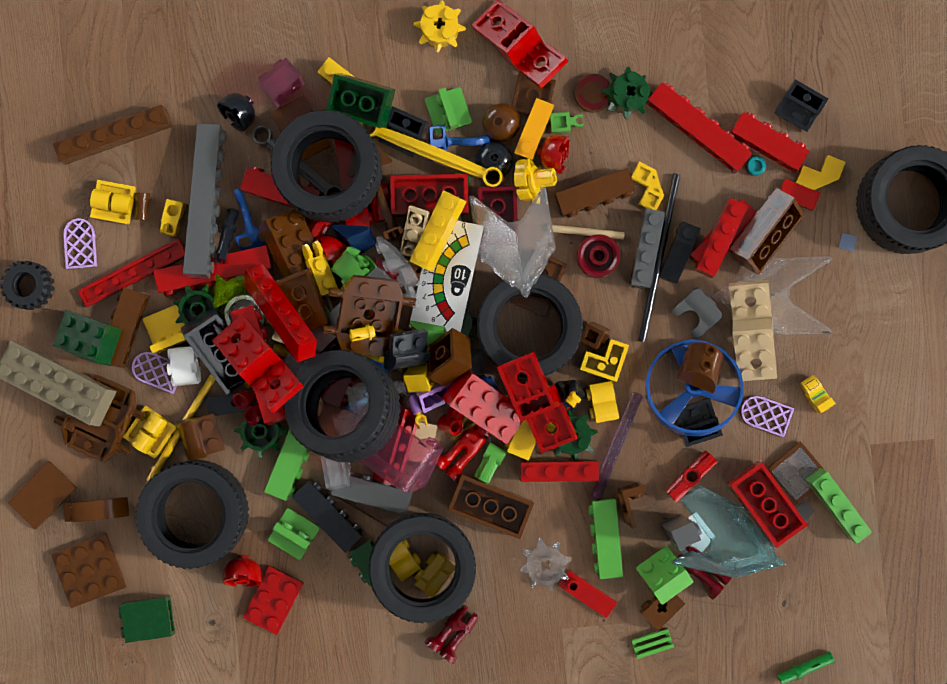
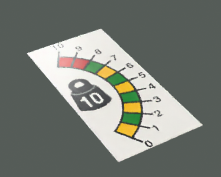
M462 221L456 222L434 270L429 271L424 268L421 270L415 297L416 305L413 306L411 315L412 321L444 326L446 331L454 328L461 332L484 226Z

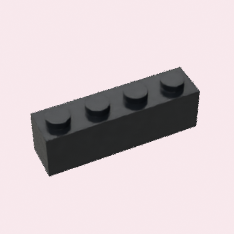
M309 480L292 498L346 553L363 536L361 533L363 531L356 522L352 524L348 519L350 517L348 513L342 508L339 510L334 505L336 501L329 494L326 496L321 491L323 488L316 480L314 482Z

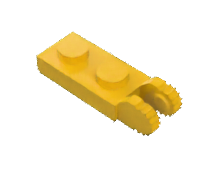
M319 241L313 242V249L316 257L313 258V253L307 244L302 245V251L306 260V266L312 269L321 297L329 295V288L338 289L325 254L323 255V248Z

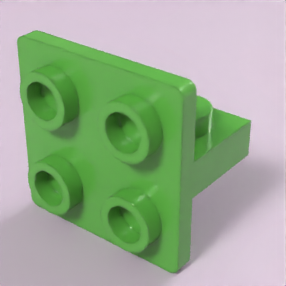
M445 87L438 90L439 94L425 98L433 126L445 125L447 132L472 123L460 87L449 91ZM434 128L437 135L441 134V128Z
M287 508L280 521L274 526L268 541L300 560L320 527L292 509Z

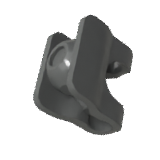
M700 288L693 289L671 311L675 317L689 310L698 314L699 322L691 332L695 339L703 335L722 317V312L716 303Z

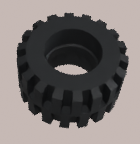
M17 261V264L12 263L9 265L10 269L4 270L6 275L1 276L0 279L3 280L0 288L4 289L1 294L6 297L5 300L7 303H11L12 306L20 309L34 310V308H41L42 304L46 305L48 303L47 299L52 298L53 295L50 293L55 290V287L52 286V283L55 282L54 279L50 278L52 274L50 271H47L46 267L31 261ZM31 274L36 281V287L31 295L25 297L20 292L19 284L24 276Z

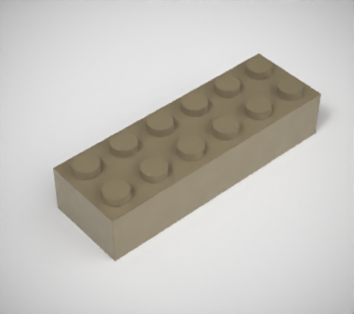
M10 341L0 362V379L88 425H101L117 392L20 342Z

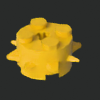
M443 0L440 1L439 5L422 6L424 13L422 14L421 21L414 22V26L420 28L422 32L419 43L428 42L431 46L435 47L436 52H439L441 47H446L448 44L457 47L456 38L458 32L466 30V27L458 24V15L461 10L459 8L453 10L449 6H445ZM439 23L442 24L441 29H437Z

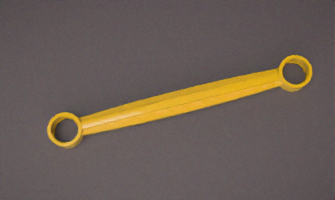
M385 127L375 128L374 132L370 134L371 137L377 136L418 155L482 178L485 184L490 187H497L503 181V174L498 168L490 167L486 169L460 156ZM495 170L499 173L500 179L498 183L490 184L487 182L486 175L489 171Z

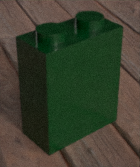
M170 595L126 601L120 604L118 614L123 623L121 636L125 638V643L171 637L175 634Z

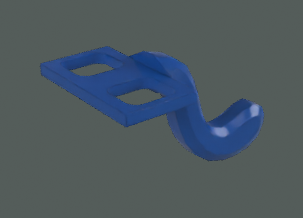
M445 125L428 127L429 144L442 147L445 151L452 145L477 146L490 142V137L487 135L471 138L449 137L446 135ZM434 128H441L442 137L440 139H433Z
M240 188L235 189L234 195L240 206L246 228L245 233L235 236L240 250L243 251L266 245L265 241H260L257 233L261 231L252 223L250 211ZM247 236L250 237L252 245L242 247L239 239Z

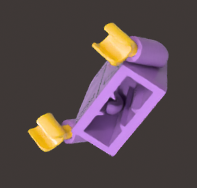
M435 382L430 391L409 393L408 404L413 416H416L415 423L417 429H420L419 422H424L426 427L428 425L427 418L421 414L422 412L426 413L446 403L442 397L452 383L444 387Z

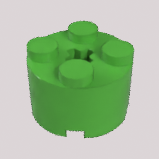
M350 246L331 268L333 273L342 278L341 282L343 285L353 275L367 276L377 267L367 255L365 257L359 255L361 251Z

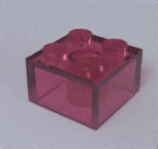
M287 58L278 60L273 65L274 68L269 73H263L257 82L264 94L277 108L306 84L302 75Z

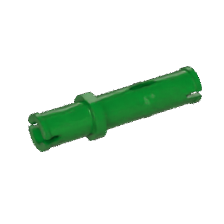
M828 651L798 666L796 664L793 665L791 669L777 674V678L780 684H787L796 679L801 680L802 676L835 663L834 657Z

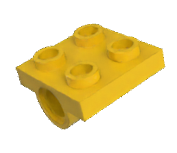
M97 180L96 189H93L90 198V206L92 208L90 217L130 225L135 199L134 193H136L137 188L135 186Z
M146 405L141 411L146 413L145 419L142 421L136 418L123 438L128 440L137 450L157 459L178 427Z

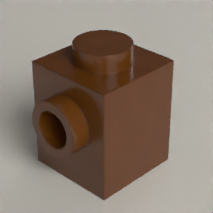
M596 322L587 323L581 336V342L595 349L601 348L603 345L606 346L610 339V335H608L610 329Z

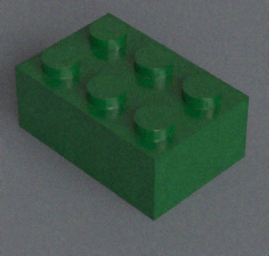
M337 73L333 77L326 111H339L341 114L345 113L360 123L376 128H384L387 126L396 89L347 74Z
M65 310L53 347L92 362L110 366L122 329L88 316Z

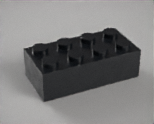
M212 307L181 327L184 338L224 392L229 394L246 381L237 373L212 341L228 327L216 309Z

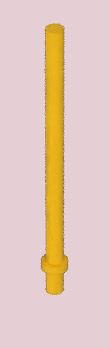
M211 373L182 420L193 417L215 381ZM178 428L156 464L152 465L151 472L146 479L147 481L162 470V467L181 438Z

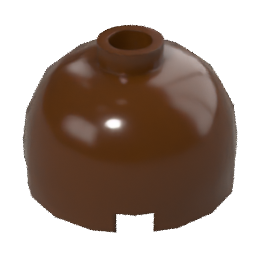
M498 103L486 110L482 124L485 133L490 138L503 142L511 140L517 135L520 130L521 121L520 115L514 107L509 104Z

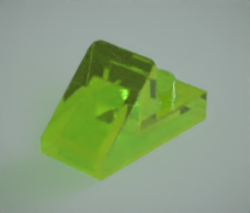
M216 274L213 306L217 308L229 302L232 298L244 294L245 277L239 275L227 282Z

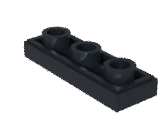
M234 394L205 398L207 414L214 412L215 416L243 412L250 406L257 404L258 401H254L244 409H239L233 405Z

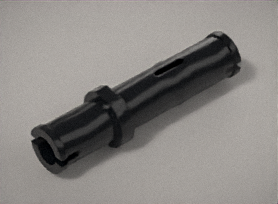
M233 208L227 209L225 221L221 225L222 232L214 257V261L219 264L226 263L232 236L237 229L235 225L239 211Z

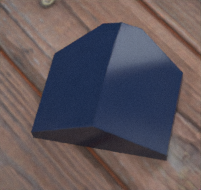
M333 224L332 228L338 239L342 243L344 242L347 247L350 246L360 250L359 254L365 253L376 244V239L368 226Z

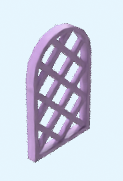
M77 218L71 220L64 228L63 237L66 269L97 267L95 231L93 226L85 219ZM84 222L89 225L86 230L81 227ZM72 223L76 225V228L73 231L69 229V226ZM78 228L84 232L80 237L75 234ZM85 234L91 238L87 243L82 240ZM72 235L78 239L74 244L68 241ZM92 241H93V249L89 246V244H90ZM79 242L85 245L81 250L75 247ZM67 243H68L70 246H72L69 250H68V248H67ZM86 248L92 251L88 257L82 253ZM73 249L79 252L75 258L69 254ZM80 255L86 258L82 264L76 260ZM92 255H94V262L90 259ZM68 256L72 259L70 263L68 261ZM87 261H89V262L92 263L93 265H84V264H85ZM74 262H76L79 266H71V265H72Z
M151 352L140 353L135 357L132 363V372L138 380L172 394L176 390L177 386L172 388L171 381L167 377L168 372H165L163 367L170 364L169 359ZM148 354L154 355L155 357L149 359ZM142 355H145L147 358L144 362H140L139 359ZM160 358L167 360L168 362L162 364ZM157 359L160 365L153 368L151 361ZM149 363L151 369L144 371L142 365ZM140 366L142 371L140 374L135 373V368ZM161 367L163 374L157 376L155 369ZM152 371L154 378L148 380L146 373ZM144 375L145 380L139 378V376ZM165 376L167 382L161 385L158 378ZM156 380L158 385H155L150 382ZM168 385L170 390L163 388V386Z
M759 396L749 397L744 401L741 406V415L747 424L782 437L785 436L794 408ZM756 398L763 399L764 401L758 403ZM750 399H754L756 404L749 407L747 402ZM766 402L769 409L762 411L759 405ZM769 402L777 405L770 407ZM757 406L760 413L753 415L751 409ZM781 406L788 408L789 410L783 412ZM779 407L781 413L775 416L772 409ZM749 410L751 417L746 419L744 412ZM770 411L772 418L766 420L764 413ZM788 412H790L789 417H788V420H787L785 414L788 413ZM761 415L764 421L758 424L755 417ZM783 416L785 422L779 424L776 418ZM751 419H753L755 425H754V424H751V423L748 422V421L751 420ZM774 419L777 426L770 429L768 422ZM766 424L768 429L759 426ZM785 425L784 431L782 432L780 427ZM778 428L781 434L773 432L772 430Z

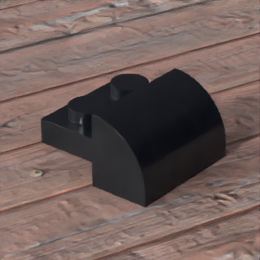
M795 79L783 95L784 97L774 113L808 132L829 98Z
M392 106L385 128L421 141L426 132L428 122ZM379 138L378 142L409 156H415L414 152Z
M420 329L390 334L389 349H386L384 353V369L390 371L426 365L431 355V352L427 350L428 331Z
M710 398L687 404L676 419L677 426L687 430H706L719 425ZM721 429L705 436H685L679 434L685 447L723 436Z

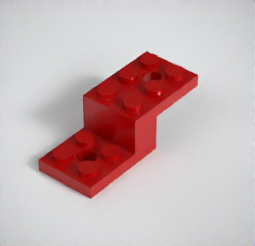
M496 0L471 25L477 33L498 48L507 63L541 89L568 63L564 55L541 39L533 24L500 0ZM497 21H501L499 25L494 26ZM541 61H545L544 65L537 66Z
M240 315L212 340L237 373L254 389L271 412H276L304 387L243 315ZM241 337L240 341L235 343V341ZM280 383V386L274 390L276 384Z
M534 351L497 367L520 422L527 420L541 453L578 438L555 384L548 385ZM519 373L527 374L528 381L526 383H522L519 380ZM554 423L557 427L556 432H549L547 424Z

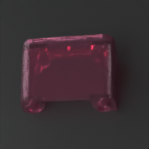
M398 424L395 428V433L388 440V443L384 445V448L378 450L379 452L373 454V456H368L365 460L361 459L360 462L403 492H412L427 485L444 447L438 444V441L432 437L419 439Z

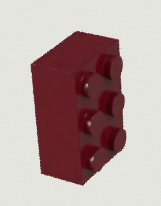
M478 187L479 225L484 226L479 247L518 246L517 187Z

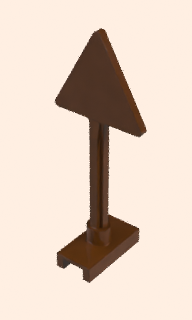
M377 147L382 166L391 163L392 159ZM354 148L349 167V177L355 176L357 170V154ZM380 185L376 197L386 222L384 223L386 231L383 234L385 240L389 243L391 242L389 236L395 238L397 237L396 234L400 233L403 238L404 232L402 226H397L396 221L393 220Z

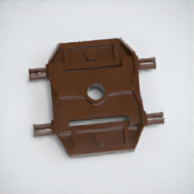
M353 275L341 289L329 288V296L341 298L340 311L335 327L324 325L323 334L337 336L343 351L348 350L358 354L384 357L385 350L389 349L390 334L398 333L402 305L415 306L416 298L405 297L397 280ZM367 309L374 311L373 316L370 318L363 316ZM369 324V326L373 325L375 332L385 333V335L375 334L372 340L363 339L351 342L350 333L347 331V328L357 329Z
M94 375L91 377L92 379L117 391L111 403L122 407L121 410L110 405L100 426L88 425L67 414L65 419L56 416L55 419L57 420H54V423L62 426L61 431L66 446L100 462L107 461L117 452L129 456L130 453L128 452H131V449L122 446L121 441L132 417L143 421L146 413L137 410L135 391L100 375ZM89 433H92V434H94V435H96V436H98V437H100V438H102V439H99V438H97V437H95V436H93V435H91V434H89Z

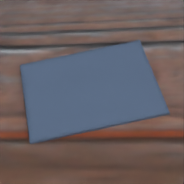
M842 233L838 248L853 252L857 237Z

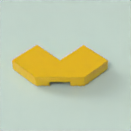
M827 155L820 172L803 165L795 183L816 190L839 180L846 162Z
M639 161L631 176L634 182L646 187L638 205L645 209L657 210L664 197L657 171Z

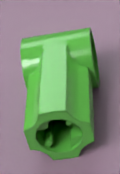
M490 442L474 477L489 484L507 451Z

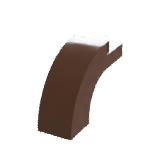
M128 497L63 503L65 522L96 521L129 516Z

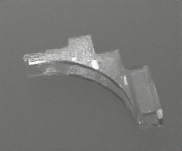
M401 381L392 382L396 386L399 397L410 393L407 390V386ZM363 383L354 384L352 388L347 389L350 411L343 410L338 412V415L332 416L336 437L352 432L364 420L368 411L369 396L367 388ZM320 456L326 489L334 491L350 487V462H337Z

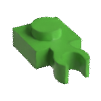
M569 112L551 113V134L571 132V126L582 128L584 124H577L576 119L583 118V115L577 114L574 117H570Z

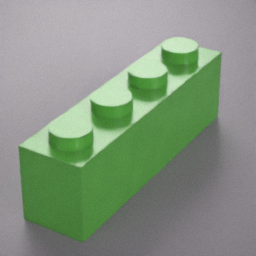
M290 429L264 491L285 501L294 495L296 490L294 486L296 479L300 480L304 470L301 468L303 461L307 462L311 451L295 439Z
M819 468L805 479L849 540L858 544L872 533L827 471Z
M616 499L591 500L592 505H588L589 517L593 516V524H590L591 536H595L592 552L597 558V563H594V573L598 574L599 579L623 577Z

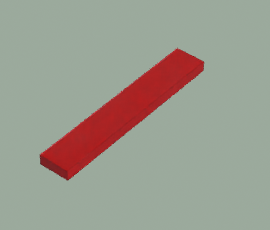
M178 238L77 290L84 306L88 308L123 290V287L127 288L154 274V270L166 268L183 259L185 247L181 239Z

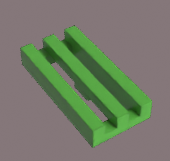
M668 628L631 639L637 659L674 648ZM666 635L664 638L640 646L636 644L657 636ZM668 641V644L639 653L640 650Z

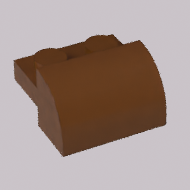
M214 412L176 422L188 460L207 457L206 455L225 450Z

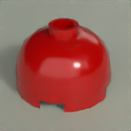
M552 135L544 141L543 145L539 146L538 156L541 157V163L546 169L554 168L556 173H564L566 166L563 163L569 157L570 150L569 136Z
M327 235L314 240L319 241L321 244L323 255L325 254L330 269L348 248L344 242L342 243L334 236Z
M238 555L237 559L228 562L224 568L223 584L227 586L237 587V584L246 585V587H256L261 583V568L255 560L249 559L248 555Z

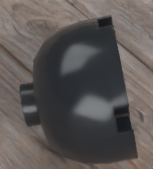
M231 93L223 97L217 104V108L225 120L229 118L234 122L230 125L238 131H245L255 118L254 102L247 95Z
M489 142L478 150L475 164L486 169L490 167L498 168L504 178L509 174L513 166V156L506 145L500 142ZM492 170L488 172L486 179L499 180L500 175L497 171Z

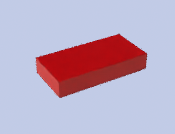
M784 179L780 188L781 191L794 197L799 206L810 211H814L821 194L788 179Z

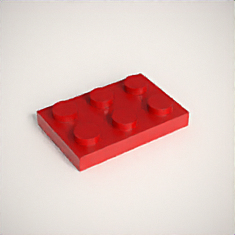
M270 565L243 618L278 635L304 582Z

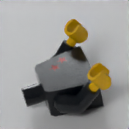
M576 380L558 381L555 383L566 411H572L586 397L585 390ZM548 423V431L553 432L556 426Z

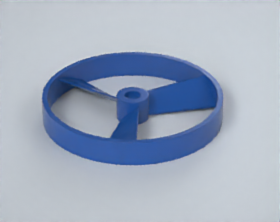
M684 340L662 350L652 362L645 382L646 400L653 415L666 428L685 436H705L726 426L738 411L744 391L743 378L733 358L717 345L702 340ZM704 342L717 347L722 352L723 359L727 361L734 371L738 387L716 385V389L712 394L686 383L685 392L658 412L653 404L649 390L650 374L655 364L664 355L672 351L679 366H681L685 349L692 343ZM699 395L735 407L730 417L710 429L687 430L673 425L689 400Z

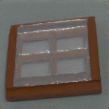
M799 441L767 469L792 504L796 506L813 492L805 479L819 468L823 469V467L802 442Z

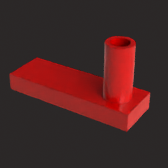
M571 570L567 571L558 585L605 618L609 616L617 604V601Z

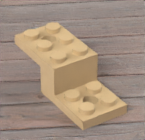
M766 279L729 283L736 364L739 367L743 381L777 379L769 281ZM747 297H754L756 299L753 303L745 301ZM759 359L761 363L755 365L751 363V360Z

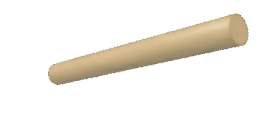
M548 224V232L584 236L602 234L612 239L624 240V232Z

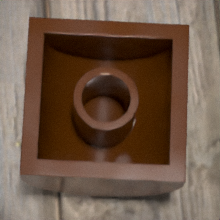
M696 342L688 345L683 355L677 379L713 394L723 362L722 352L709 343Z

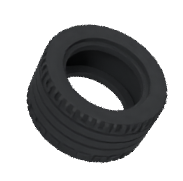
M315 110L314 112L310 111L308 114H302L300 117L298 116L297 119L292 120L289 125L285 126L286 128L278 135L277 142L275 141L274 143L275 146L272 149L273 154H271L272 161H270V164L272 165V178L277 186V190L295 210L312 220L332 223L351 219L353 216H357L359 212H363L369 203H372L381 185L382 162L379 151L370 134L356 119L347 116L345 113L341 114L339 111ZM324 139H338L350 144L357 154V170L353 180L344 190L331 196H316L303 190L298 178V166L303 153L312 144Z
M913 145L887 155L870 167L869 171L865 173V177L862 178V182L857 190L856 211L863 230L867 232L871 240L875 241L882 248L888 249V251L900 254L922 253L947 244V152L934 146ZM914 171L926 176L932 181L939 193L940 210L934 223L925 231H915L902 226L895 220L889 210L887 191L892 179L898 172Z
M533 272L512 275L496 284L486 295L480 306L477 317V336L485 356L495 367L519 358L509 352L499 339L496 326L498 314L508 301L517 296L528 294L540 296L549 301L556 309L561 323L560 336L556 345L549 353L537 358L544 376H547L567 364L578 349L583 329L580 307L570 290L553 277ZM521 372L519 373L518 378L528 379L527 374Z
M338 349L337 351L331 350L319 353L317 356L308 359L307 362L303 363L296 370L297 372L294 375L304 387L285 403L284 410L286 422L289 424L288 428L291 430L292 435L295 436V439L306 449L333 461L347 463L348 461L365 460L368 456H373V454L379 452L378 450L384 448V445L392 438L400 418V397L398 396L395 384L392 383L393 380L374 362L353 351ZM347 377L360 378L365 384L369 396L368 411L364 420L355 430L346 435L328 436L321 428L317 414L318 403L323 392L328 386L339 379Z
M190 460L171 465L159 471L144 486L145 489L141 491V496L138 498L139 502L136 505V527H138V533L141 535L140 539L144 542V546L146 545L147 550L153 556H156L158 560L176 568H200L216 562L237 545L247 528L249 507L246 500L247 495L244 493V488L241 487L242 484L238 482L237 478L228 469H224L223 466L217 465L214 462L211 463L210 461ZM183 482H196L207 486L216 494L221 503L223 512L222 524L217 535L208 543L196 545L183 542L174 536L167 526L164 513L167 498L172 490Z
M432 513L408 514L390 523L375 541L369 558L370 585L378 601L394 616L408 622L412 621L413 623L436 622L455 613L465 603L467 597H469L476 578L474 551L466 535L452 521ZM414 535H431L439 538L451 549L455 558V572L450 584L444 591L430 598L420 599L406 595L397 588L390 575L389 561L394 549L403 540Z

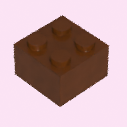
M451 328L427 347V350L431 352L427 363V376L444 387L472 368L470 337L454 328Z

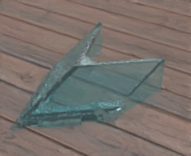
M702 486L688 491L681 498V501L709 537L710 548L709 551L701 553L689 552L674 559L673 564L734 578L786 564L782 558L779 559L773 551L775 548L770 544L759 527L751 522L748 518L749 514L744 507Z

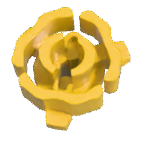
M518 160L515 165L514 182L515 187H519L517 189L519 199L524 201L532 200L534 205L539 204L538 193L540 188L555 186L557 183L554 168L542 170L541 167L535 166L533 160Z

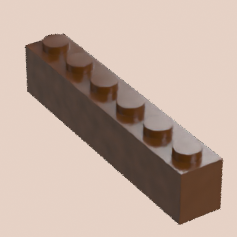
M159 105L55 142L53 146L59 162L67 165L173 126L167 109L163 105Z

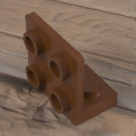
M641 482L618 488L619 493L616 494L619 505L624 508V512H621L623 521L632 529L636 528L628 498L634 500L643 497L642 494L646 493V488Z

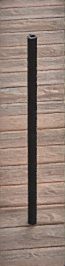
M673 173L651 288L648 291L638 339L641 342H646L680 180V174Z

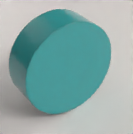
M759 156L750 158L746 163V170L752 176H759L766 169L764 159Z

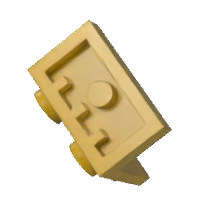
M176 305L143 318L153 344L150 346V349L154 354L187 342L181 331V327L185 324H176L175 322L180 316L178 313L179 307Z

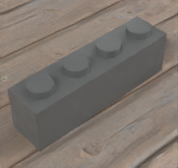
M647 208L643 212L629 286L643 289L651 288L665 212Z
M343 469L342 472H337L331 495L395 513L407 514L413 492L409 491L408 486L400 485L395 487L380 481L376 482L372 480L371 476L361 474V477L354 476L353 471Z
M679 515L661 524L668 542L679 550L701 541L699 535L702 532L698 523L683 515Z

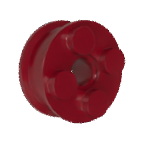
M602 234L586 238L577 251L579 268L583 273L593 278H602L609 275L617 268L620 261V250L617 243L612 238ZM600 251L603 254V260L596 261L593 257L594 252Z

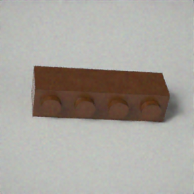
M626 168L555 193V199L561 216L572 218L578 215V211L585 209V212L596 209L595 205L603 203V206L613 203L615 198L621 197V199L631 197L632 192L636 189L629 169Z
M123 287V290H120L118 293L117 301L119 302L117 308H114L112 311L111 325L122 329L110 364L122 368L126 367L150 295Z

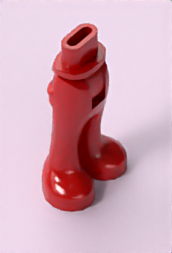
M475 423L474 427L469 428L463 433L447 453L436 455L431 460L445 471L454 458L465 449L464 454L446 471L455 482L459 483L463 468L485 444L486 438L490 437L489 432Z

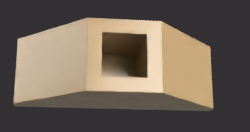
M409 206L400 254L412 256L431 217L429 211Z

